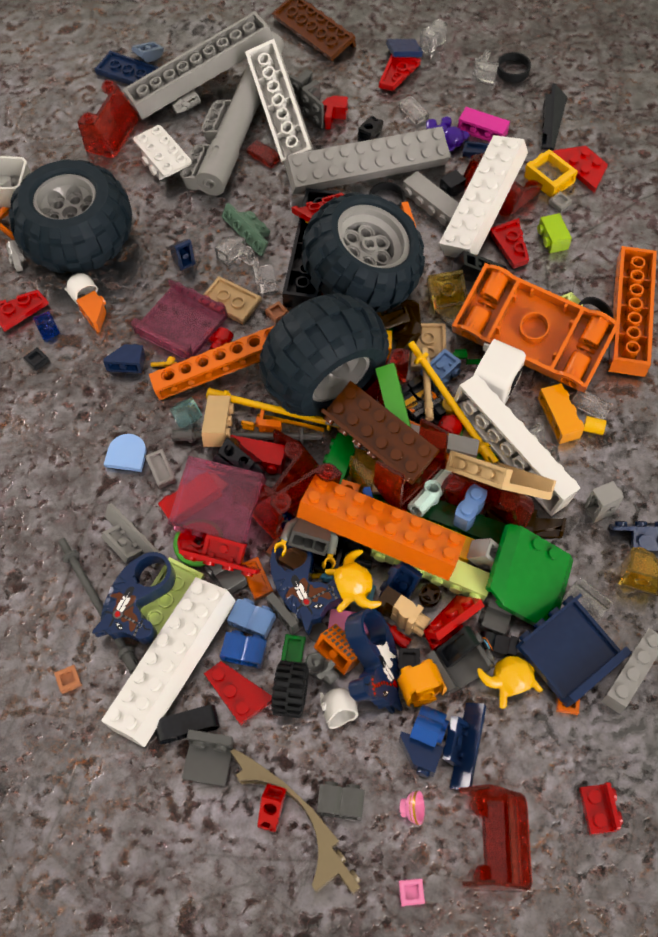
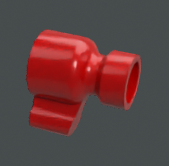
M223 327L218 328L217 331L212 330L207 338V341L212 343L209 350L232 342L234 338L233 333Z

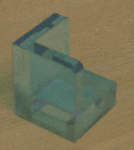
M193 397L183 400L170 408L180 428L188 426L202 417Z

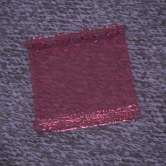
M169 279L170 289L141 321L134 318L131 325L135 334L184 359H189L192 356H196L228 318V314L223 303L216 302L207 295H202L192 288L189 289L183 286L180 282Z
M188 456L168 524L176 532L184 533L185 530L192 532L191 535L203 538V535L211 534L248 545L246 537L261 486H265L267 478L262 473Z

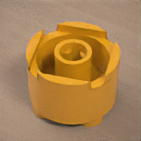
M432 659L424 660L414 667L406 666L400 670L401 675L398 677L397 682L409 707L410 704H413L414 707L430 704L437 700L436 695L441 693L443 696L447 691L439 669Z

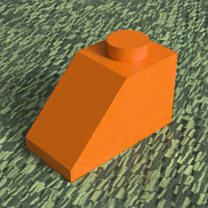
M94 290L77 299L76 302L80 312L98 334L101 331L107 312L104 306L106 301L102 295L98 296Z

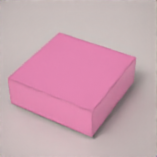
M422 878L398 881L401 906L425 904Z

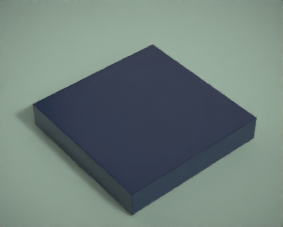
M415 39L386 40V45L393 57H422L423 51Z

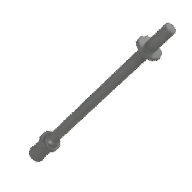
M189 428V430L172 429V442L189 441V443H194L197 439H202V433L196 432L193 428ZM301 428L300 432H231V435L256 440H300L301 444H304V440H322V433H304V428Z
M65 538L60 539L58 543L65 554L62 557L63 562L71 564L101 617L103 603L77 560L80 553L77 550H71ZM116 638L114 641L119 648L118 657L124 661L129 673L132 674L139 664L134 655V649L132 646H127L123 638Z

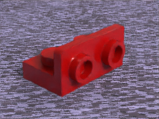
M605 782L602 785L580 787L579 791L589 835L611 833L620 830L623 819L621 812L617 811L615 803L617 801V793L615 788H612L611 782Z

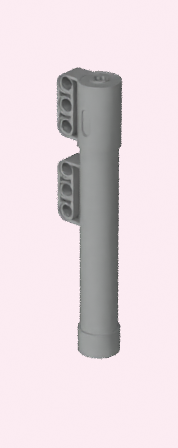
M271 31L272 37L282 55L285 48L284 42L278 34ZM249 62L232 100H217L212 103L201 129L209 144H197L192 147L188 155L192 164L182 169L180 173L186 188L189 190H201L213 196L224 192L238 159L241 145L261 101Z

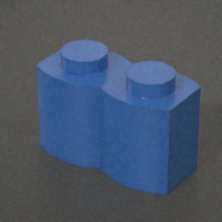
M237 630L226 632L220 659L232 664L262 669L267 649V640H264L263 636L253 634L252 637L244 636L243 632Z
M423 704L410 737L432 747H435L437 742L441 744L449 721L445 720L447 714Z

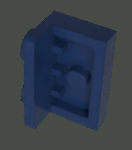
M401 561L398 565L394 564L388 571V580L386 579L380 587L381 593L379 597L386 587L389 586L410 599L423 574L405 562Z

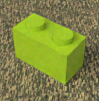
M560 213L541 217L539 225H537V231L542 236L544 247H547L549 253L569 250L572 237Z

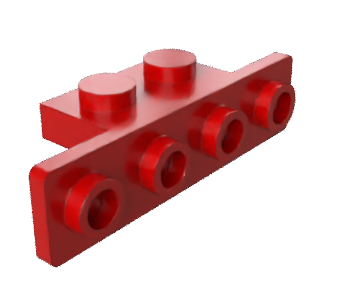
M206 534L202 553L185 548L179 549L178 552L183 554L185 559L195 561L198 558L203 560V564L215 566V563L220 564L222 569L228 571L238 569L242 571L241 574L253 577L254 574L260 573L261 570L242 564L247 544L211 534Z

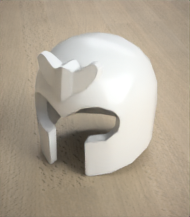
M84 273L72 275L64 288L76 304L77 296L81 294L87 295L94 290L96 293L98 291L91 277Z
M334 688L325 695L320 692V705L322 711H325L324 717L329 729L338 728L358 717L357 704L351 697L349 690Z

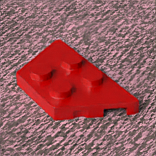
M587 146L552 151L578 171L576 176L578 180L592 192H596L597 186L608 167L604 160Z

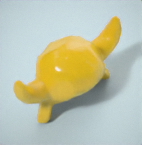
M362 549L348 553L343 560V566L336 569H325V574L329 576L334 575L335 584L343 600L337 607L339 613L344 611L352 602H356L363 609H374L382 604L380 601L367 599L372 590V575L367 568L355 562L356 558L363 553Z
M508 656L498 661L495 665L493 676L487 675L481 668L477 669L478 676L485 686L498 688L499 705L502 709L507 706V697L520 694L532 687L537 692L543 691V688L535 680V669L528 661L520 657Z

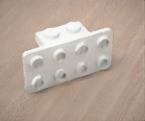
M157 125L133 138L134 143L141 150L143 164L148 166L153 176L156 175L159 180L169 177L192 164L191 159L161 125Z

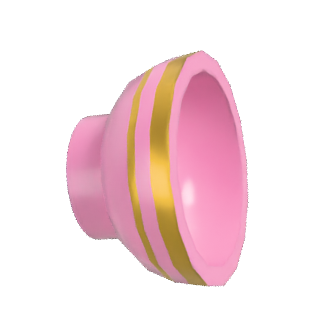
M414 791L407 798H402L400 801L401 816L407 817L410 822L416 825L423 823L425 815V804L421 791Z

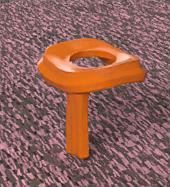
M3 206L0 209V221L8 216V207ZM0 223V230L12 240H15L12 231Z

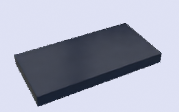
M109 51L94 70L95 74L130 85L159 67Z

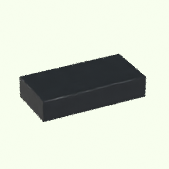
M465 626L436 650L448 668L455 665L480 643L470 627Z

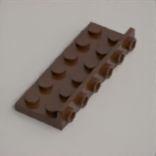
M286 0L272 12L275 20L331 61L349 45L353 48L356 47V38L352 32L345 30L342 25H338L331 17H327L321 10L316 9L312 3L309 4L305 0Z
M349 381L327 410L323 408L321 410L325 415L323 417L324 420L331 425L336 423L339 426L337 429L345 437L348 434L352 436V442L359 448L362 446L367 448L366 454L374 460L378 457L383 461L380 465L389 472L393 469L397 473L395 477L404 484L409 482L413 485L440 452L439 449L352 381Z

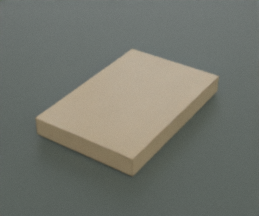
M218 276L199 301L200 304L244 325L262 302V297Z
M421 323L422 332L416 345L420 351L422 348L429 349L430 362L442 350L446 349V324ZM412 352L410 356V371H421L422 366L421 364L414 363L416 356Z

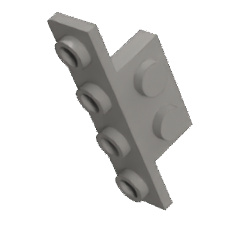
M112 503L108 504L105 518L114 527L103 531L101 538L125 563L145 553H160ZM152 564L151 566L156 568L158 564Z

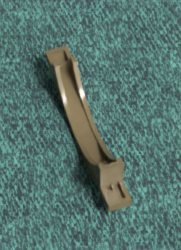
M236 749L231 750L232 756L242 769L236 774L241 785L259 784L266 786L268 783L286 788V794L300 805L310 819L318 843V863L312 883L314 891L316 893L319 892L338 875L352 895L360 890L358 883L361 880L353 869L349 871L344 865L346 859L339 849L336 852L334 851V848L339 845V840L317 813L280 778L252 758Z

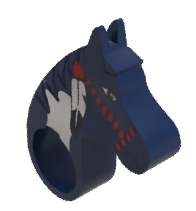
M367 608L349 615L345 622L346 638L364 667V671L360 674L359 678L349 683L348 689L351 697L358 702L371 701L378 706V709L386 707L391 714L395 713V708L398 711H403L398 694L399 685L397 679L399 677L397 650L387 622L376 609ZM364 623L369 630L370 640L365 633Z

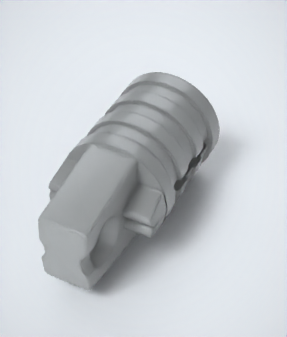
M193 90L171 106L175 114L188 111L197 104H200L201 101L198 94Z
M11 240L6 244L9 262L14 264L17 272L23 271L22 261H25L24 254L16 241Z

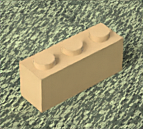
M208 396L201 432L203 447H221L226 438H231V429L229 427H232L233 424L231 414H234V403H231L230 396Z

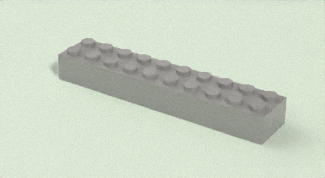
M254 11L125 87L123 90L140 118L149 117L152 113L176 101L179 97L189 93L191 90L247 58L245 51L272 40L270 28Z
M443 127L291 154L287 155L284 164L292 194L304 193L306 188L324 189L442 166L448 162L451 156Z

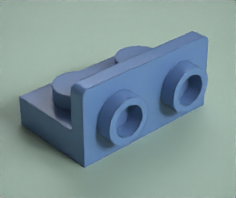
M446 349L442 350L430 362L431 367L445 387L451 378H456L461 372V360ZM431 380V383L434 385L433 391L437 393L439 390Z

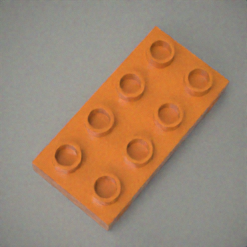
M485 263L452 324V332L481 346L484 343L491 344L493 339L520 349L526 354L524 366L585 393L620 323L603 312L590 310L518 278L500 266Z

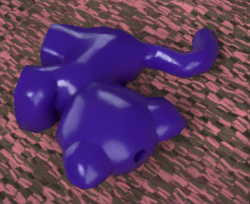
M443 117L440 125H437L435 119L427 120L426 129L443 127L449 152L461 146L470 137L467 131L451 126V117Z

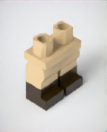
M387 586L377 600L382 602L381 606L375 609L382 616L385 615L396 622L400 629L405 630V634L410 636L414 632L422 638L424 635L423 630L431 621V618L422 613L424 607L419 604L416 607L411 600Z

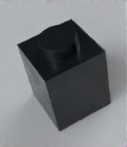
M454 170L441 177L439 188L453 198L465 191L466 178L457 170Z

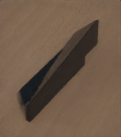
M552 83L550 94L545 95L543 103L541 149L554 150L567 101V96L556 83Z

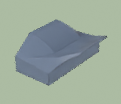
M152 41L132 46L131 53L140 56L146 63L160 58L164 47Z

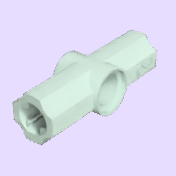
M441 469L432 480L425 482L424 488L408 504L411 514L422 517L432 506L438 504L440 497L455 481L451 471Z

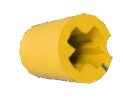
M586 416L583 431L603 435L606 420Z

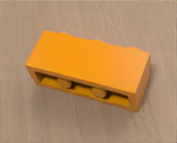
M562 383L542 388L538 400L558 443L562 444L580 439L584 430V424L577 416L576 407L570 402L568 391L564 389Z

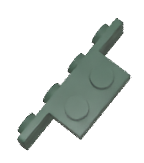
M226 203L222 218L259 256H263L268 246V241L264 237H269L271 231L253 212H238L230 203Z

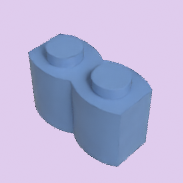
M476 484L469 487L465 499L456 508L453 520L454 526L465 532L473 526L476 516L484 507L487 490Z
M247 598L243 600L237 599L227 619L228 625L251 635L263 636L264 640H266L276 619L273 609L264 605L262 607L255 606V603Z

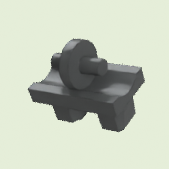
M315 652L307 656L305 663L308 665L311 677L332 685L340 676L333 669L336 664L332 660L323 658L321 654Z

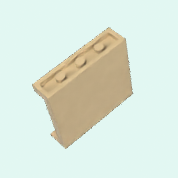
M452 450L450 451L445 469L502 490L551 500L556 480L497 462V465Z

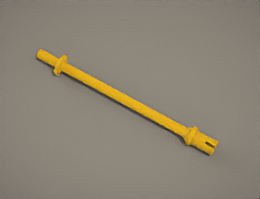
M411 341L408 346L416 356L414 363L422 365L471 438L480 440L478 454H481L486 462L492 464L499 462V459L491 450L489 442L486 443L481 439L427 361L429 354L427 352L422 354L416 343Z
M209 387L206 393V399L208 396H230L231 403L327 425L328 431H330L331 427L339 428L325 424L326 420L321 416H299L287 412L280 406L231 395L229 390L221 391Z

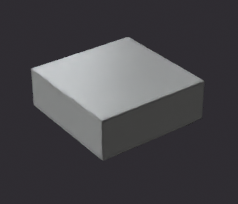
M560 191L549 199L548 204L561 213L572 204L573 200Z

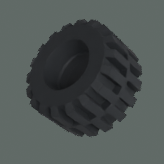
M281 660L277 665L271 704L273 715L299 719L302 716L308 686L309 668L307 663Z

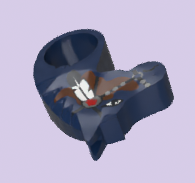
M289 542L286 543V550L289 548H296L293 546H289ZM273 547L270 567L275 587L287 609L297 615L299 621L304 625L306 634L309 635L313 625L322 623L325 614L343 601L335 580L327 584L311 582L314 557L312 552L306 551L307 559L303 565L294 569V571L292 569L285 570L278 564L279 557L284 549L281 547L277 548L276 553H274Z
M158 552L145 553L134 559L121 571L106 597L102 608L101 621L92 631L96 637L107 634L114 640L116 638L129 637L145 645L155 640L157 630L149 620L145 619L141 609L167 594L174 586L176 573L166 556ZM152 564L167 566L166 576L159 584L151 587L139 584L140 576L148 566Z

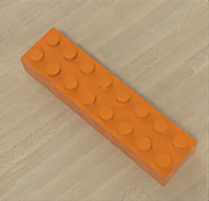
M621 246L616 262L613 319L620 324L610 343L608 372L645 377L651 366L657 251Z
M317 474L314 475L302 497L296 516L449 581L456 567L466 540V536Z

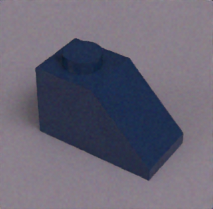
M184 239L169 246L172 258L180 271L196 264L190 239Z
M124 344L105 357L103 362L108 372L143 373L146 355L143 345Z
M401 731L399 742L412 769L416 770V774L425 778L433 777L443 747L439 745L432 747L411 738L410 734Z

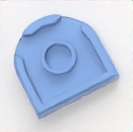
M123 434L116 437L108 447L104 466L106 468L142 472L145 455L147 454L144 441L134 434Z

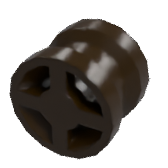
M434 584L424 585L420 590V604L425 608H433L438 604L440 598L439 588Z

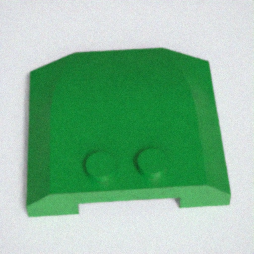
M507 524L504 527L485 589L488 592H492L496 598L495 602L500 608L534 626L542 618L545 621L550 618L548 613L554 608L558 607L561 609L573 559L569 553L523 526Z

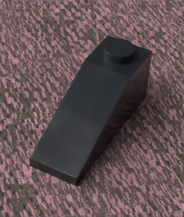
M464 250L452 261V275L467 281H476L485 263L497 265L506 270L507 266Z

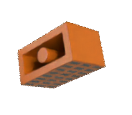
M337 624L322 632L314 645V648L324 658L330 659L336 664L334 667L343 675L355 668L360 662L349 645L345 632Z

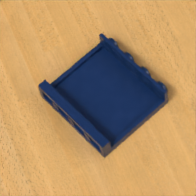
M581 593L575 598L572 595L562 602L563 608H554L548 613L550 617L548 620L545 621L542 618L534 625L535 630L532 633L529 630L519 637L521 642L516 645V648L566 708L578 701L632 654L627 646L620 650L580 604L578 599L582 596Z

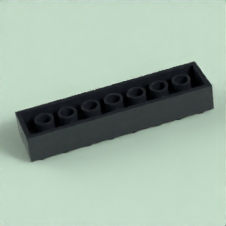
M306 188L302 207L306 206L307 202L318 203L322 201V198L339 192ZM299 218L282 292L284 307L295 308L309 299L321 296V293L310 282L311 277L307 275L303 267L302 241L308 223L302 218Z

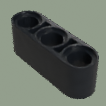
M206 705L160 718L156 728L158 744L163 745L187 738L188 730L210 732L220 728L215 705Z

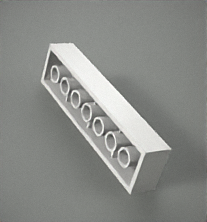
M272 39L245 51L281 162L285 166L284 163L287 155L313 151L314 149L280 49L275 40Z
M493 135L439 242L444 256L456 258L464 250L475 255L479 254L528 154L524 139Z
M477 374L460 384L454 400L479 436L486 443L489 442L492 451L506 465L556 480L551 500L534 497L551 517L567 506L580 489L577 481L569 476L563 466L551 456V453L526 429L524 423L515 417L511 409L505 406L499 396Z
M195 577L101 721L105 725L138 745L146 746L155 732L160 718L165 716L232 610L236 601L227 589Z

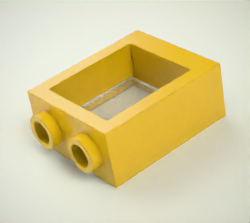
M549 149L541 153L533 161L527 163L524 177L552 198L558 192L564 191L575 183L578 171Z

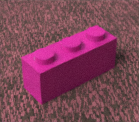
M465 107L459 118L458 128L462 131H467L471 136L490 142L493 135L507 136L510 121Z

